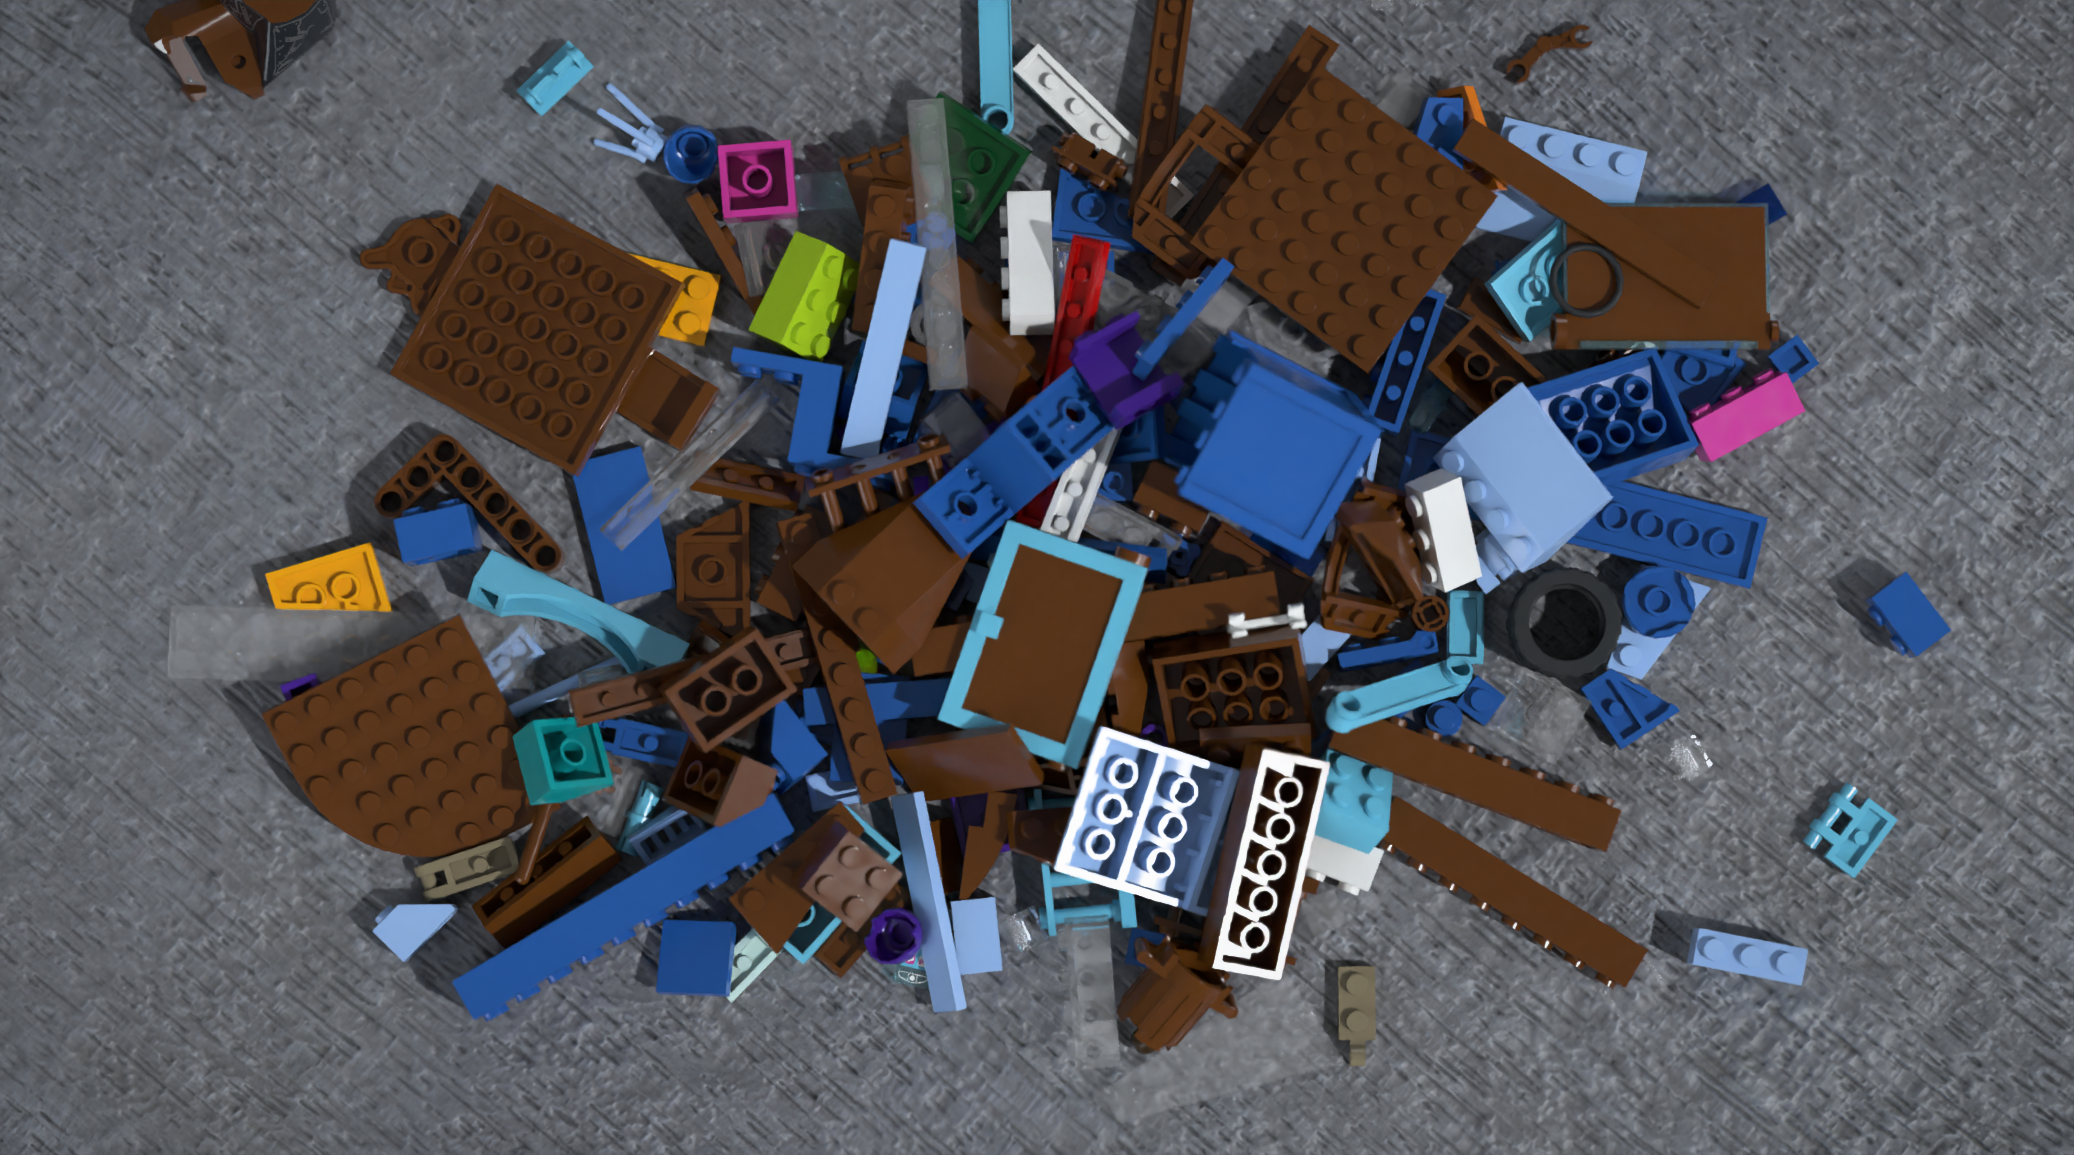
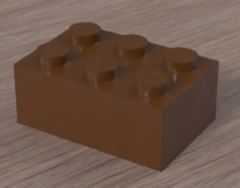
M748 626L658 687L696 747L705 753L797 691L759 630Z

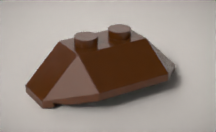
M1377 501L1341 502L1334 517L1377 589L1397 610L1405 605L1408 606L1419 601L1423 597L1420 561L1413 551L1417 544L1405 529L1401 530L1405 526L1401 517L1392 508L1386 511Z

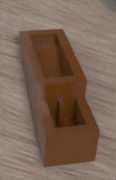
M988 792L984 827L969 826L959 899L967 900L994 865L1008 834L1006 812L1015 810L1017 794Z

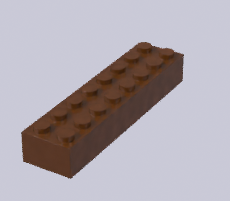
M1394 716L1351 729L1347 733H1340L1331 728L1329 729L1323 745L1325 749L1392 772L1399 777L1595 851L1607 852L1622 810L1613 807L1615 800L1597 793H1589L1588 797L1578 794L1581 787L1563 780H1554V783L1551 784L1544 781L1546 774L1529 767H1520L1519 771L1509 768L1511 761L1494 754H1486L1485 758L1475 755L1476 747L1457 740L1456 742L1452 741L1450 745L1440 741L1441 734L1423 727L1421 729L1417 728L1416 732L1406 729L1407 721Z

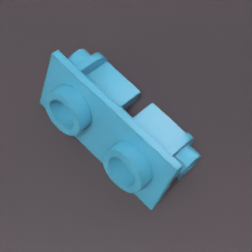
M568 40L516 91L542 117L594 66Z

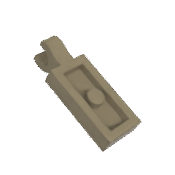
M1337 966L1338 1040H1349V1066H1366L1365 1040H1376L1375 966Z

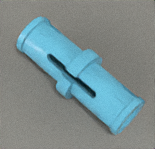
M642 780L631 811L627 810L625 817L628 819L615 849L638 857V852L629 841V837L653 820L655 808L664 788Z

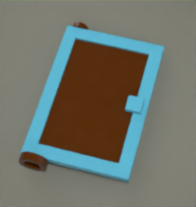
M1008 520L938 720L966 730L1012 723L1031 753L1049 759L1048 767L1065 773H1069L1070 767L1078 769L1133 617L1152 558L1119 546L1116 547L1114 555L1111 556Z

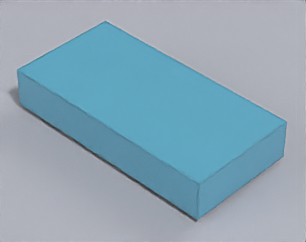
M1450 590L1447 592L1449 617L1446 622V660L1451 656H1460L1471 664L1482 665L1484 659V592Z

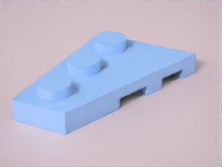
M1641 564L1638 572L1649 566ZM1688 580L1694 590L1696 609L1711 588ZM1623 616L1621 620L1622 632L1617 641L1618 645L1615 651L1610 654L1605 668H1612L1618 673L1642 680L1675 635L1659 639L1642 636L1629 626Z

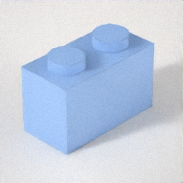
M995 896L951 901V909H947L951 931H954V946L960 975L1002 971Z

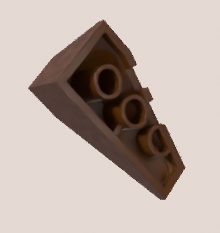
M1144 641L1123 643L1107 688L1113 730L1140 738L1150 679L1149 670L1154 669L1152 662L1153 648H1145Z

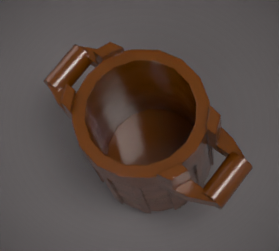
M1168 933L1159 945L1143 937L1135 940L1134 948L1137 959L1140 963L1145 964L1147 968L1121 997V1002L1116 1010L1121 1022L1129 1017L1136 1025L1138 1031L1134 1036L1138 1040L1159 1052L1164 1046H1166L1167 1051L1173 1046L1176 1047L1209 1008L1225 1015L1229 1019L1235 1018L1238 1015L1235 997L1230 993L1234 987L1231 985L1226 987V981L1230 978L1228 971L1213 968L1197 960L1199 951L1183 941L1173 939L1174 935Z

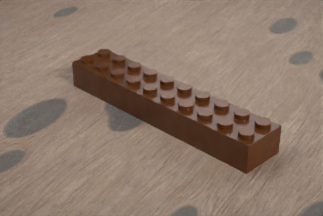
M1265 566L1243 569L1244 576L1230 578L1229 572L1207 575L1208 582L1194 584L1192 578L1171 581V588L1158 590L1156 584L1144 585L1123 643L1226 627L1229 624V614L1244 612V621L1281 615L1274 571L1266 572ZM974 615L952 618L953 625L941 627L940 622L935 621L921 649L912 656L916 677L925 678L954 673Z

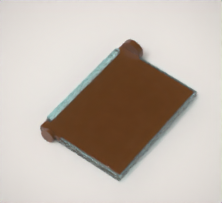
M1606 203L1720 278L1702 307L1697 309L1613 255L1619 262L1624 277L1623 292L1615 307L1602 316L1590 319L1573 316L1562 309V313H1552L1549 329L1552 349L1770 350L1771 342H1778L1779 323L1777 320H1770L1768 203ZM1561 221V253L1568 247L1581 243L1597 245ZM1584 250L1571 254L1561 264L1562 297L1569 305L1579 310L1591 311L1601 308L1610 301L1616 288V276L1613 267L1605 257L1596 252Z

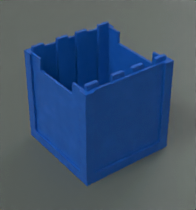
M1229 328L1226 335L1220 333L1214 343L1212 350L1216 354L1207 370L1200 368L1192 382V385L1197 388L1191 399L1184 397L1178 407L1176 414L1180 415V418L1171 434L1165 432L1166 459L1161 460L1181 469L1174 480L1179 486L1177 491L1180 495L1309 560L1383 430L1356 393Z

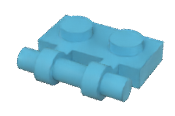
M1846 782L1838 793L1834 792L1829 798L1828 802L1830 804L1819 819L1814 818L1808 827L1810 831L1803 839V842L1812 849H1815L1822 839L1829 842L1831 846L1823 857L1851 878H1855L1898 819L1870 798H1865L1859 808H1857L1850 801L1858 790ZM1843 812L1851 819L1842 831L1837 834L1831 829V826Z

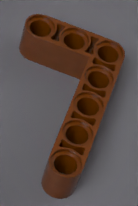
M437 435L431 439L375 495L374 504L378 513L394 520L402 518V511L416 508L439 484L448 478L535 569L542 573L552 574L559 571L564 565L565 554L561 546L458 440L450 435ZM447 442L452 443L455 448L454 456L449 461H440L437 457L439 446ZM417 468H425L429 476L426 484L421 487H414L411 483V474ZM468 469H477L480 473L479 483L472 488L465 487L462 482L463 474ZM392 493H398L402 499L401 507L396 512H387L384 506L385 499ZM494 495H502L506 502L505 508L499 514H491L487 507L488 500ZM519 521H527L531 527L530 535L524 540H516L513 536V527ZM544 547H552L556 552L555 562L547 567L541 566L538 562V553Z

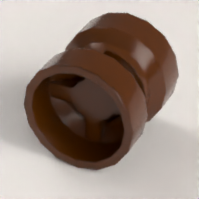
M1428 595L1422 597L1410 609L1411 624L1418 631L1436 632L1445 626L1449 617L1447 604L1437 596Z

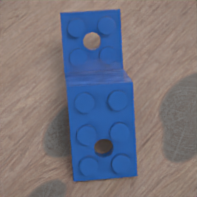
M733 347L731 363L735 369H738L740 376L762 379V374L774 375L776 382L792 386H798V380L802 381L787 460L789 465L795 468L794 471L797 475L811 477V473L818 469L827 467L836 469L861 460L831 454L837 422L836 414L845 378L842 366ZM891 471L870 478L873 489L890 491V486H895Z
M1073 365L1003 424L966 459L919 497L914 504L960 558L963 559L1112 431L1114 427ZM1066 408H1071L1077 413L1079 423L1073 422L1067 417ZM958 501L968 504L971 509V516H966L960 512L957 506Z

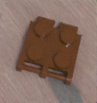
M908 134L900 136V141L882 147L877 145L871 146L868 152L850 158L846 155L839 157V163L862 227L865 225L869 185L875 180L912 185L911 196H915V209L913 217L908 218L907 226L929 218L926 206L930 205L932 200ZM903 147L904 151L882 158V154ZM870 158L873 159V162L855 168L851 167L852 164Z

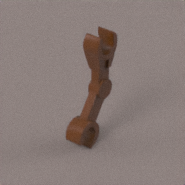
M1578 25L1560 35L1540 37L1522 59L1513 60L1508 64L1505 75L1513 67H1521L1524 70V76L1516 82V85H1520L1526 82L1530 75V68L1545 53L1556 49H1587L1592 44V41L1578 43L1575 39V34L1588 31L1590 27Z

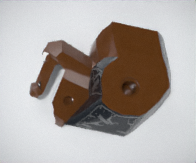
M180 0L156 9L145 27V33L152 48H158L166 54L182 82L180 90L192 104L207 96V85L183 44L185 36H199L225 83L235 86L255 100L265 95L264 87L334 30L336 0Z

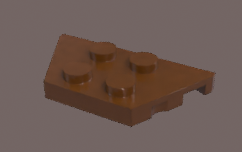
M746 501L676 536L677 609L700 621L704 620L711 626L733 637L748 626H751L750 502Z

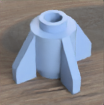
M1488 528L1475 538L1478 542L1476 550L1482 577L1476 580L1486 595L1501 584L1495 576L1499 575L1505 581L1510 577L1513 578L1520 570Z

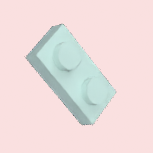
M754 928L734 948L730 997H726L731 1003L778 956Z

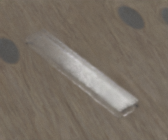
M755 380L599 529L600 532L623 551L780 401L779 397L762 382Z

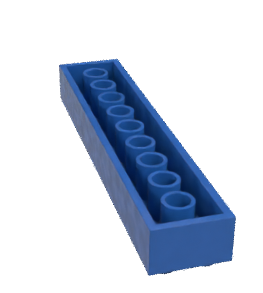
M771 793L767 796L763 806L721 827L715 826L453 980L452 983L473 1020L483 1017L486 1022L491 1021L510 1010L506 1003L516 999L520 1003L539 993L541 989L538 985L545 980L552 984L573 973L570 966L580 961L584 965L605 954L602 947L612 942L615 947L636 936L635 927L644 923L646 928L651 927L668 917L665 910L676 904L677 908L680 909L699 899L700 896L697 891L703 887L708 886L710 890H714L732 879L729 872L737 867H740L742 871H746L763 861L760 854L772 848L773 852L777 853L791 845L795 841L792 835L799 831L777 793Z

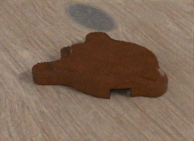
M444 214L438 218H421L406 221L394 231L391 238L385 244L363 250L359 256L360 263L368 270H390L391 277L386 283L387 290L393 294L407 296L410 299L412 311L417 316L422 317L460 249L461 222L452 214Z

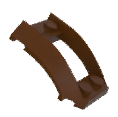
M1206 103L1165 155L1136 199L1132 237L1189 280L1199 277L1208 265L1215 268L1217 264L1189 244L1195 235L1155 206L1157 201L1197 145L1201 146L1238 175H1240L1262 145L1219 113L1218 109Z
M1364 475L1349 502L1377 501L1386 511L1390 508L1394 509L1405 523L1401 530L1405 529L1413 538L1412 534L1415 530L1412 516L1405 505L1406 491L1371 483ZM1338 523L1331 542L1324 572L1320 624L1327 630L1379 640L1390 631L1387 627L1398 617L1405 619L1408 612L1405 606L1397 610L1378 589L1376 599L1339 592L1341 573L1351 543ZM1417 547L1413 548L1416 556L1419 557V549Z

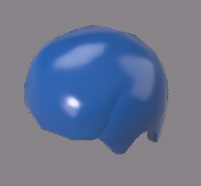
M685 124L671 132L665 143L663 161L669 174L681 183L697 184L709 178L713 174L718 161L719 145L717 144V139L713 132L701 125Z

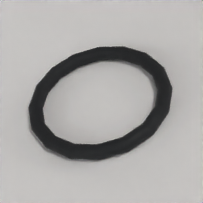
M1581 243L1568 247L1557 256L1551 267L1549 284L1553 298L1563 310L1573 316L1590 319L1602 316L1615 307L1623 292L1624 277L1619 262L1611 252L1599 245ZM1584 250L1596 252L1605 257L1613 267L1616 276V288L1610 301L1601 308L1591 311L1579 310L1569 305L1561 296L1557 285L1558 270L1563 261L1571 254Z

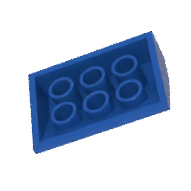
M1656 347L1527 388L1604 487L1684 461L1699 446Z

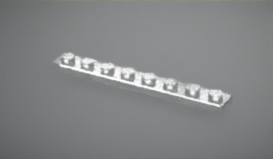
M944 98L907 100L906 111L913 195L915 196L917 243L927 246L920 279L930 390L967 388L968 380Z

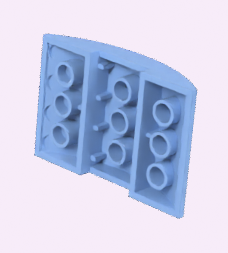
M1100 726L1053 869L1174 905L1207 917L1240 771Z

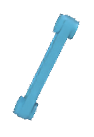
M978 0L981 117L987 121L993 114L1004 115L1008 120V124L1001 131L1009 135L1014 125L1011 0Z
M1451 656L1447 660L1349 692H1341L1330 703L1326 711V722L1334 731L1347 733L1351 729L1450 696H1458L1469 685L1472 679L1473 667L1465 658Z

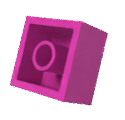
M791 140L718 146L723 219L726 224L799 218L794 152Z

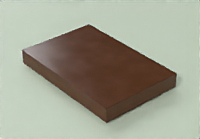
M1221 521L1186 577L1192 578L1194 584L1208 582L1207 575L1229 572L1230 578L1244 576L1243 569L1265 566L1266 572L1274 571L1281 615L1288 614V605L1301 602L1315 579L1224 521Z

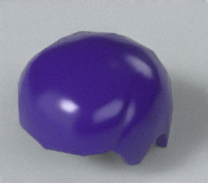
M888 908L871 920V931L864 938V943L870 957L881 964H901L912 959L917 954L923 939V929L921 928V922L915 914L905 908Z

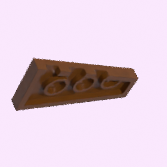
M841 801L729 898L730 902L776 955L780 953L785 943L815 902L813 898L802 891L790 879L836 820L859 838L865 830Z

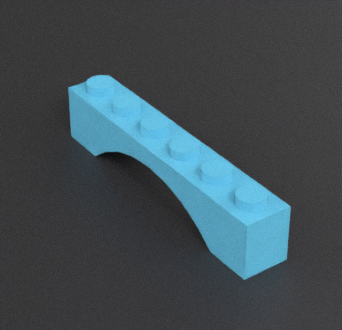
M491 550L474 577L467 602L499 617L516 615L535 616L556 620L575 627L592 636L609 649L622 663L628 674L683 660L690 645L675 635L668 634L641 619L632 617L614 608L610 604L592 598L576 588L569 587L542 572L531 569L511 557L504 556L494 550Z

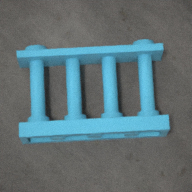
M1034 789V797L1027 798L1028 810L1073 807L1077 796L1042 800L1041 789ZM1042 864L1046 907H1039L1041 929H1048L1049 936H1057L1055 924L1114 918V922L1121 921L1122 928L1137 927L1134 893L1118 889L1119 899L1112 900L1111 904L1054 909L1053 887L1097 882L1081 877L1074 878L1064 872L1050 873L1049 866Z

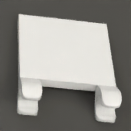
M1303 603L1288 605V614L1244 621V612L1229 614V624L1225 627L1226 631L1231 633L1232 638L1247 636V630L1289 623L1291 629L1306 627Z

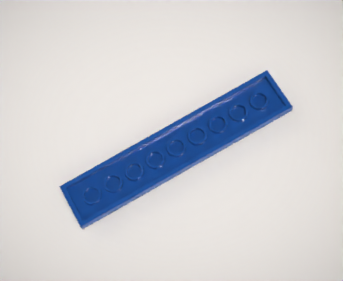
M1412 428L1397 489L1406 491L1405 483L1440 469L1433 457L1452 438ZM1620 481L1605 486L1613 498L1566 542V544L1654 566L1662 565L1685 574L1751 589L1768 518ZM1467 503L1470 520L1482 522Z

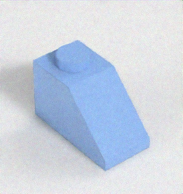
M400 904L395 908L389 905L376 917L375 921L379 925L373 932L403 962H407L460 908L456 904Z

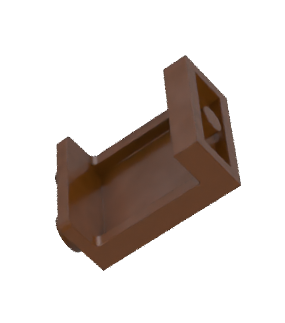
M651 347L618 405L616 412L683 453L717 400L721 390Z

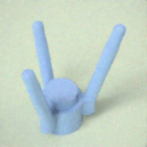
M608 83L606 88L648 129L642 126L637 130L602 108H598V115L635 137L631 145L637 149H631L601 139H595L594 145L633 157L643 164L647 159L655 163L664 150L668 137L662 134L665 129L653 123L613 84Z

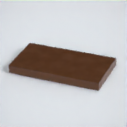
M1012 723L891 741L885 750L912 792L923 791L926 802L1041 785L1045 778L1044 772Z

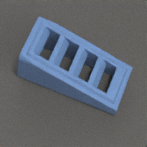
M671 805L629 837V841L646 866H649L710 830L709 822L689 813L694 822L688 825L683 817L688 813ZM675 821L682 830L679 834H676L670 825ZM663 829L670 840L664 843L657 833L658 831ZM648 837H651L658 848L654 852L651 851L644 841Z

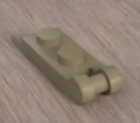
M508 836L415 867L414 871L416 878H421L425 892H422L424 902L428 903L509 876L518 869L520 861L512 836ZM444 870L448 884L438 886L434 873Z

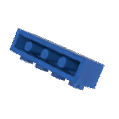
M1429 289L1388 345L1384 361L1377 360L1374 365L1370 380L1376 382L1372 396L1365 394L1362 403L1385 434L1396 437L1400 432L1446 298L1445 294Z

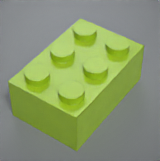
M795 231L748 330L788 354L804 360L822 362L830 349L832 339L841 321L844 319L846 310L857 289L860 263L826 242Z

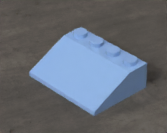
M1505 117L1501 122L1498 133L1500 136L1610 207L1634 206L1647 151ZM1507 187L1508 190L1494 192L1498 197L1475 227L1476 229L1532 242L1557 220V218Z
M1523 383L1516 385L1456 434L1433 457L1440 468L1461 477L1467 503L1522 573L1546 562L1613 498Z

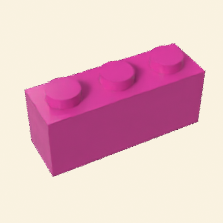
M1772 369L1764 370L1752 377L1754 383L1743 389L1741 386L1733 387L1720 395L1722 400L1712 406L1709 403H1704L1689 411L1691 417L1688 418V421L1699 444L1695 452L1700 461L1712 462L1805 412L1787 372H1773Z

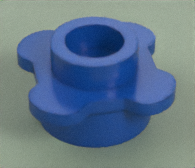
M1175 533L1168 538L1169 544L1166 547L1167 566L1176 570L1178 576L1184 577L1190 573V565L1194 559L1200 556L1201 550L1197 544H1189L1183 540L1182 536ZM1182 552L1183 557L1178 559L1176 553Z

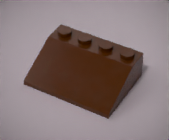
M1289 623L1247 630V636L1232 638L1231 633L1225 631L1154 642L1152 662L1170 748L1193 756H1199V728L1310 723L1311 739L1317 738L1300 628L1291 629Z

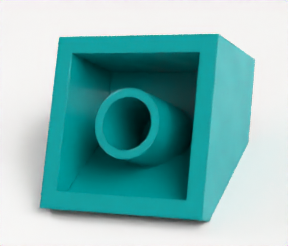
M574 717L532 720L512 736L530 805L565 802L614 784L598 722L577 727Z

